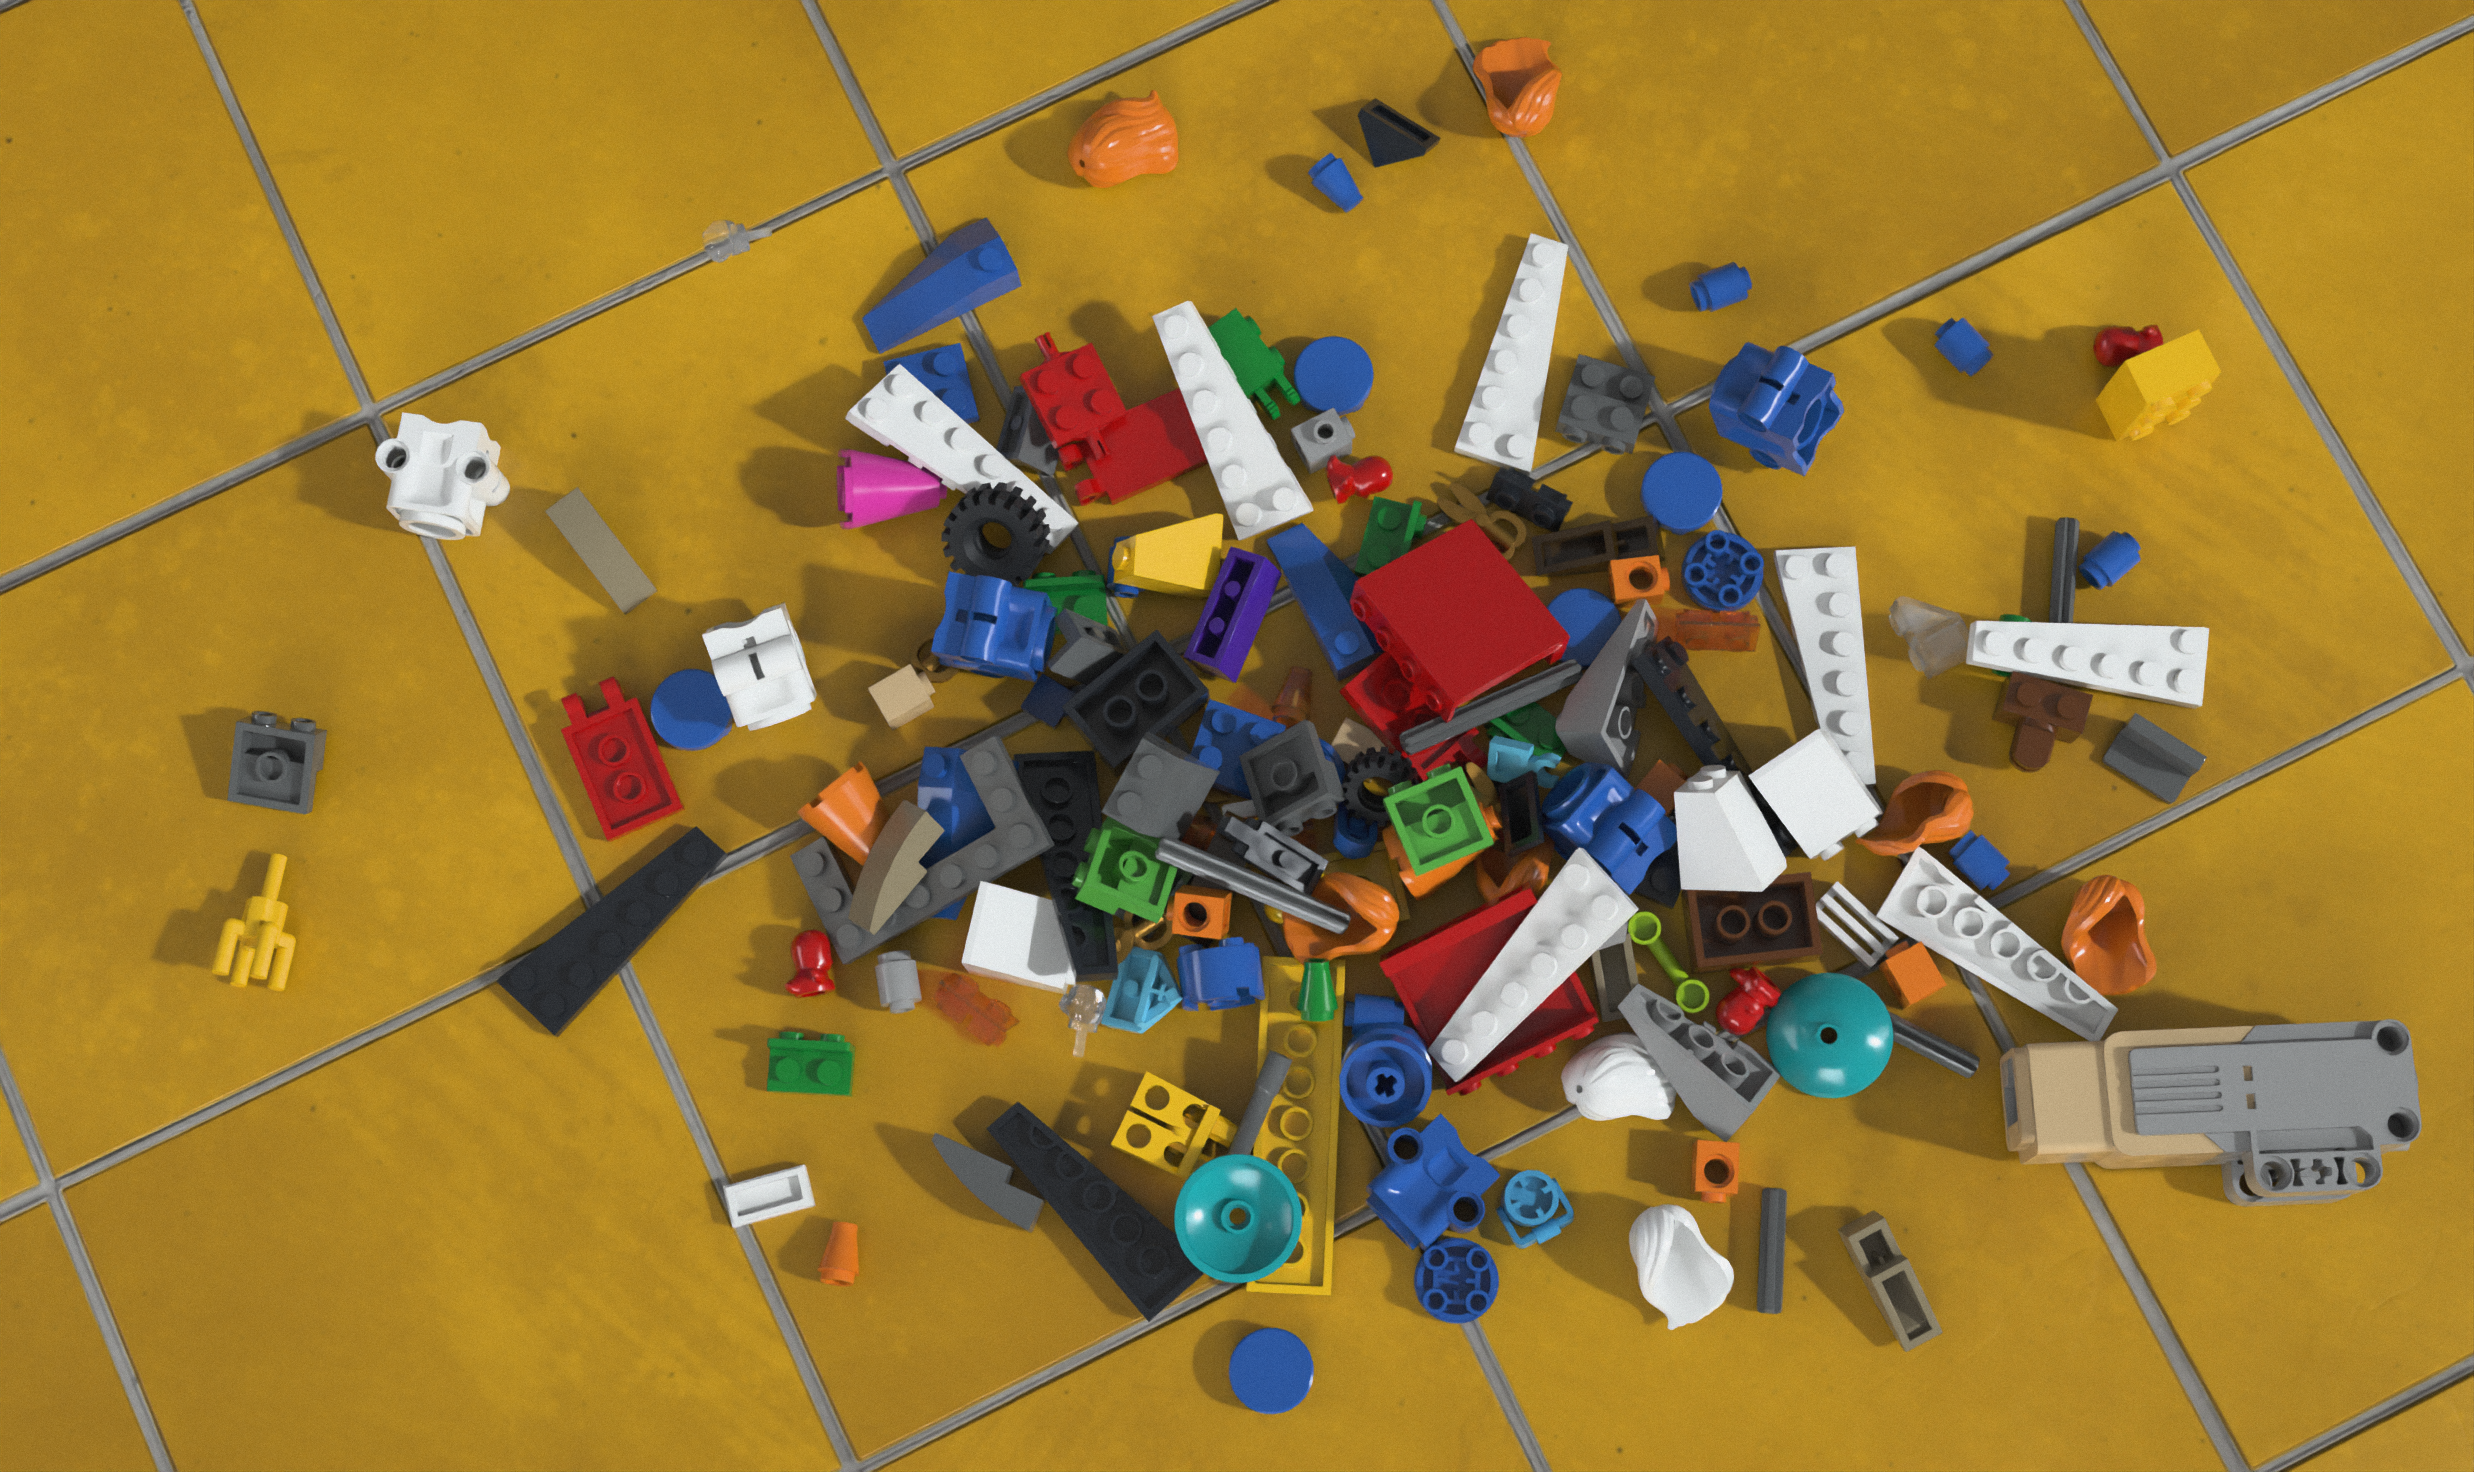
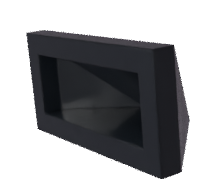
M1376 98L1362 107L1358 113L1375 168L1424 156L1438 145L1441 139Z
M1531 770L1499 786L1505 854L1510 858L1544 842L1537 773Z

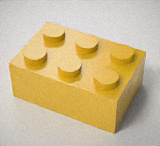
M2198 329L2124 361L2095 400L2116 441L2128 436L2134 441L2155 430L2153 426L2166 420L2168 425H2172L2188 417L2191 414L2189 409L2202 402L2200 397L2213 389L2211 384L2221 374V370Z

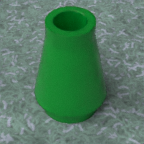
M1309 958L1304 960V972L1296 1007L1298 1010H1301L1302 1020L1328 1021L1334 1019V1010L1338 1009L1329 969V959Z

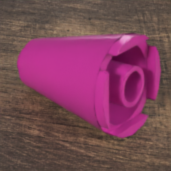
M839 449L838 457H845V465L837 466L838 511H845L847 514V520L840 521L842 530L853 529L936 508L939 506L940 499H946L947 486L941 483L943 479L924 466L920 469L909 461L852 449Z

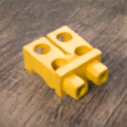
M1146 1071L1130 1104V1108L1166 1126L1164 1128L1127 1110L1111 1146L1187 1180L1197 1168L1213 1159L1202 1154L1207 1140L1210 1139L1229 1149L1238 1127L1227 1118L1221 1116L1220 1109Z

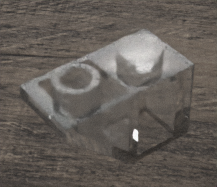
M1901 596L1893 602L1889 608L1891 613L1889 614L1890 624L1898 636L1903 635L1910 647V650H1908L1909 658L1917 671L1923 670L1927 679H1930L1966 661L1969 631L1959 613L1906 596Z

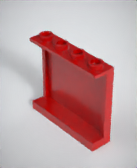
M1473 519L1460 524L1358 579L1355 582L1350 599L1351 609L1356 618L1368 625L1375 634L1378 645L1392 655L1399 664L1403 676L1417 686L1424 695L1427 706L1433 712H1438L1446 723L1452 720L1456 707L1544 658L1550 665L1561 659L1570 639V635Z
M1529 881L1380 955L1379 964L1386 978L1390 977L1419 1035L1425 1040L1428 1048H1430L1535 904L1538 903L1539 899ZM1574 971L1461 1081L1454 1082L1433 1056L1432 1060L1446 1085L1445 1091L1447 1095L1450 1096L1458 1092L1460 1096H1464L1481 1087V1080L1493 1074H1496L1499 1078L1512 1073L1519 1068V1061L1531 1055L1535 1059L1542 1058L1557 1049L1556 1043L1568 1037H1571L1574 1041L1587 1036L1595 1030L1593 1025L1599 1022L1598 1013L1579 976Z

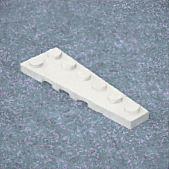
M1533 233L1530 234L1454 452L1503 467L1507 470L1512 467L1514 470L1529 477L1533 464L1568 251L1567 244Z
M1186 301L1152 316L1238 540L1247 539L1313 512L1310 501L1290 467H1287L1278 452L1277 445L1270 433H1267L1258 418L1256 409L1236 380V375L1229 363L1221 355L1219 346L1193 302Z
M900 364L847 413L845 419L886 447L891 444L909 456L908 461L920 469L924 466L943 479L941 483L953 491L957 488L966 494L975 487L978 490L982 484L989 482L992 489H994L998 482L1007 483L1006 491L1011 492L1015 486L1023 489L1020 496L1025 500L1030 495L1037 500L1033 506L1034 510L1038 511L1043 508L1046 514L1041 524H1049L1050 533L1046 537L1047 540H1050L1046 550L1048 554H1051L1079 524Z
M1853 546L1775 550L1773 554L1784 602L1787 603L1791 619L1790 626L1794 640L1797 642L1801 658L1800 664L1803 676L1807 681L1815 722L1818 724L1819 729L1830 733L1866 787H1874L1876 777L1856 548Z
M1975 621L1970 624L1966 664L2006 672L2015 671L2036 678L2196 709L2201 707L2203 703L2209 628Z
M1579 847L1573 853L1538 900V903L1535 904L1427 1050L1454 1082L1461 1081L1639 910L1584 848Z
M1920 847L1912 853L1875 915L1882 921L1919 942L1922 941L1925 946L2089 1041H2100L2118 1011V1008Z

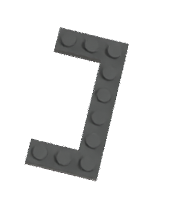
M992 736L960 755L996 829L927 868L925 876L875 935L848 919L855 887L834 844L823 836L790 856L843 964L853 963L979 889L980 881L991 883L1055 846L999 736Z

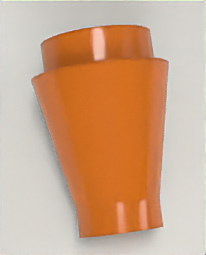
M833 1222L831 1235L817 1269L821 1272L820 1281L822 1283L843 1287L854 1285L855 1277L859 1276L858 1226L856 1224Z

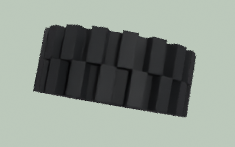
M990 482L984 483L978 490L975 487L969 490L946 518L944 523L946 528L942 532V541L948 543L944 547L943 552L945 558L953 555L954 560L950 566L954 572L961 568L966 572V575L975 577L977 575L1000 578L1017 587L1021 580L1025 582L1031 576L1048 549L1050 540H1047L1046 537L1050 533L1049 524H1041L1046 514L1043 508L1038 511L1034 510L1033 506L1037 500L1030 495L1027 500L1020 496L1023 489L1015 486L1009 492L1006 491L1007 483L998 482L994 489H992ZM989 522L1002 525L1011 535V544L1006 548L992 545L983 534L984 525Z

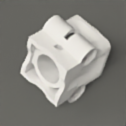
M402 412L397 438L382 442L375 453L378 467L392 480L386 508L399 521V525L402 528L422 536L445 540H460L465 535L480 536L486 506L502 504L510 493V484L497 467L501 449L500 445L496 441L490 440L487 429L482 423L460 420L453 423L440 424L431 421L424 415Z
M785 602L766 608L760 614L747 621L726 622L708 628L706 633L702 634L712 661L716 680L723 696H726L737 727L747 725L749 731H753L791 719L812 709L810 702L816 699L817 693Z

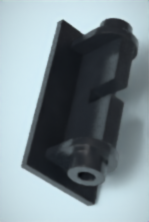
M1501 467L1493 478L1486 500L1534 523L1540 528L1550 532L1559 531L1565 516L1568 515L1573 505V502L1567 499L1568 495L1545 484H1542L1539 491L1535 492L1531 490L1535 482L1534 479L1514 470L1512 467L1508 470Z

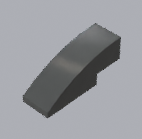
M935 1133L932 1142L959 1180L988 1207L1006 1220L1032 1233L1046 1202L1009 1185L1015 1170L1009 1165Z

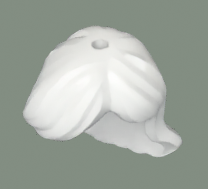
M1622 1032L1604 1036L1580 1050L1563 1068L1561 1080L1566 1100L1575 1104L1579 1112L1588 1119L1604 1121L1629 1115H1638L1661 1120L1667 1119L1674 1111L1677 1091L1636 1033Z
M1662 1204L1646 1209L1634 1221L1629 1233L1630 1252L1638 1270L1639 1287L1644 1298L1667 1316L1668 1329L1673 1330L1678 1326L1697 1322L1723 1303L1733 1285V1268L1726 1258L1706 1243L1690 1212L1678 1205Z

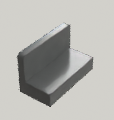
M1015 386L996 450L1014 466L1025 465L1045 476H1052L1059 458L1058 450L1061 447L1054 449L1023 386Z
M1064 608L1054 620L1067 643L1048 661L1047 665L1053 672L1089 685L1129 651L1115 629Z
M2134 713L2123 724L2104 754L2102 762L2161 800L2172 804L2189 778L2200 770L2207 757L2144 717Z

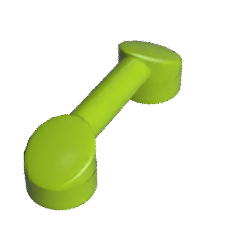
M1645 910L1636 912L1628 920L1627 931L1630 933L1631 939L1638 944L1647 945L1676 986L1674 995L1681 1009L1689 1013L1703 1010L1709 1002V991L1701 980L1687 975L1661 938V923L1657 916Z

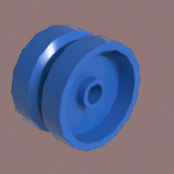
M1380 1022L1360 1029L1348 1041L1341 1062L1339 1075L1340 1094L1347 1109L1360 1121L1378 1128L1398 1127L1416 1118L1425 1109L1432 1092V1055L1427 1051L1429 1048L1425 1040L1412 1028L1397 1022Z

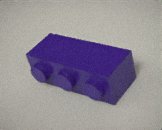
M1230 547L1183 656L1199 671L1236 683L1282 575L1266 557Z

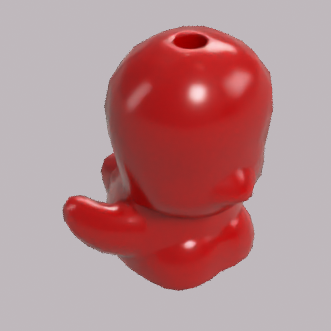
M2146 325L2139 331L2130 326H2112L2098 332L2093 342V351L2099 363L2106 367L2121 366L2124 361L2161 346L2164 343L2161 331L2157 325Z
M1332 455L1325 467L1331 492L1338 505L1345 503L1352 495L1367 499L1369 495L1386 490L1393 480V472L1389 462L1377 455L1364 457L1353 464L1343 463L1338 460L1336 455Z
M816 929L798 933L790 945L791 958L796 972L793 979L784 984L785 989L793 994L795 998L816 997L835 991V984L828 975V971L833 964L829 938L823 932Z
M1754 966L1749 970L1742 968L1730 970V976L1739 983V986L1725 995L1716 1006L1715 1016L1717 1022L1730 1034H1748L1763 1016L1764 1006L1772 1008L1779 1001L1780 989L1767 975Z

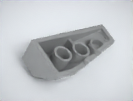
M1638 599L1586 670L1568 695L1563 711L1557 716L1555 725L1557 736L1561 739L1570 755L1585 762L1611 765L1624 779L1629 777L1639 747L1641 732L1634 730L1637 708H1645L1647 695L1643 693V678L1631 661L1656 644L1659 625L1646 599Z
M1637 984L1618 1006L1623 1016L1693 1116L1701 1121L1708 1131L1716 1134L1724 1142H1727L1748 1119L1781 1076L1771 1063L1749 1045L1740 1040L1731 1044L1715 1035V1026L1706 1021L1701 1026L1684 1017L1681 1007L1640 984Z

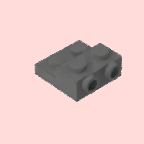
M1579 354L1555 432L1562 433L1563 438L1574 443L1589 441L1599 444L1602 450L1611 454L1623 455L1624 452L1632 454L1655 376Z
M253 711L251 717L248 716L236 721L227 800L300 814L312 812L316 773L323 769L327 730L316 728V721L307 718H292L291 724L276 721L277 714L267 711Z
M1303 720L1239 756L1258 820L1265 821L1289 837L1300 833L1303 830L1302 823L1312 817L1324 819L1332 816L1337 811L1336 804L1346 799L1335 764L1325 759L1314 723Z

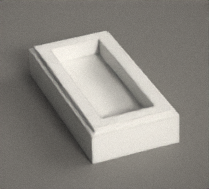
M804 1164L723 1186L733 1228L816 1206L807 1168Z

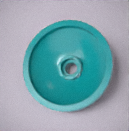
M1819 973L1798 980L1780 995L1777 1005L1772 1007L1768 1018L1766 1041L1774 1066L1789 1084L1812 1096L1841 1098L1865 1089L1882 1073L1888 1063L1893 1047V1027L1886 1006L1869 986L1848 975ZM1826 1027H1831L1837 1032V1040L1832 1044H1827L1821 1039V1032Z
M1224 1155L1201 1165L1184 1183L1175 1206V1231L1184 1254L1200 1271L1225 1282H1251L1264 1278L1276 1271L1292 1254L1301 1233V1205L1297 1192L1290 1180L1272 1163L1253 1155ZM1234 1208H1241L1246 1213V1217L1241 1223H1234L1229 1218V1214Z

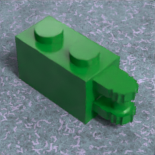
M1235 308L1208 327L1220 348L1221 355L1229 363L1247 399H1250L1252 404L1257 402L1271 420H1275L1281 415L1277 404L1267 394L1275 387L1291 406L1301 401L1295 389L1284 376L1283 366L1286 363L1282 355L1273 345L1267 347L1259 336L1262 335L1261 330L1251 316L1243 317Z

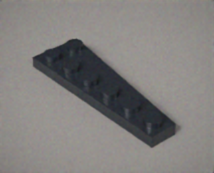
M1667 636L1631 662L1704 766L1723 765L1726 767V771L1741 772L1786 858L1798 847L1795 838L1750 779L1749 775L1753 771L1687 665L1689 656L1680 643L1673 642L1671 637Z
M1094 750L1014 754L1013 760L1019 762L1018 774L1055 846L1039 854L1075 982L1117 980L1119 971L1112 914L1075 899L1079 887L1072 885L1073 877L1080 862H1088L1090 853L1083 851L1091 829L1099 830L1102 826Z
M697 826L503 974L496 982L554 1036L559 1037L728 855Z
M1019 1101L986 1128L1148 1322L1153 1320L1205 1274L1195 1267L1184 1254L1175 1233L1162 1224Z

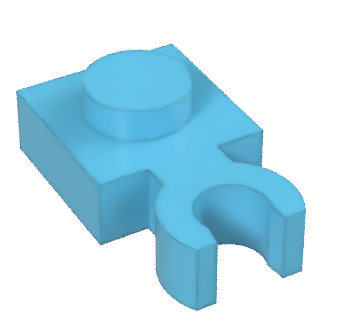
M1494 736L1489 743L1487 776L1490 780L1506 783L1533 770L1537 773L1539 786L1553 788L1559 781V776L1548 774L1544 766L1556 768L1561 761V757L1554 753H1545L1540 757L1533 755L1534 744Z

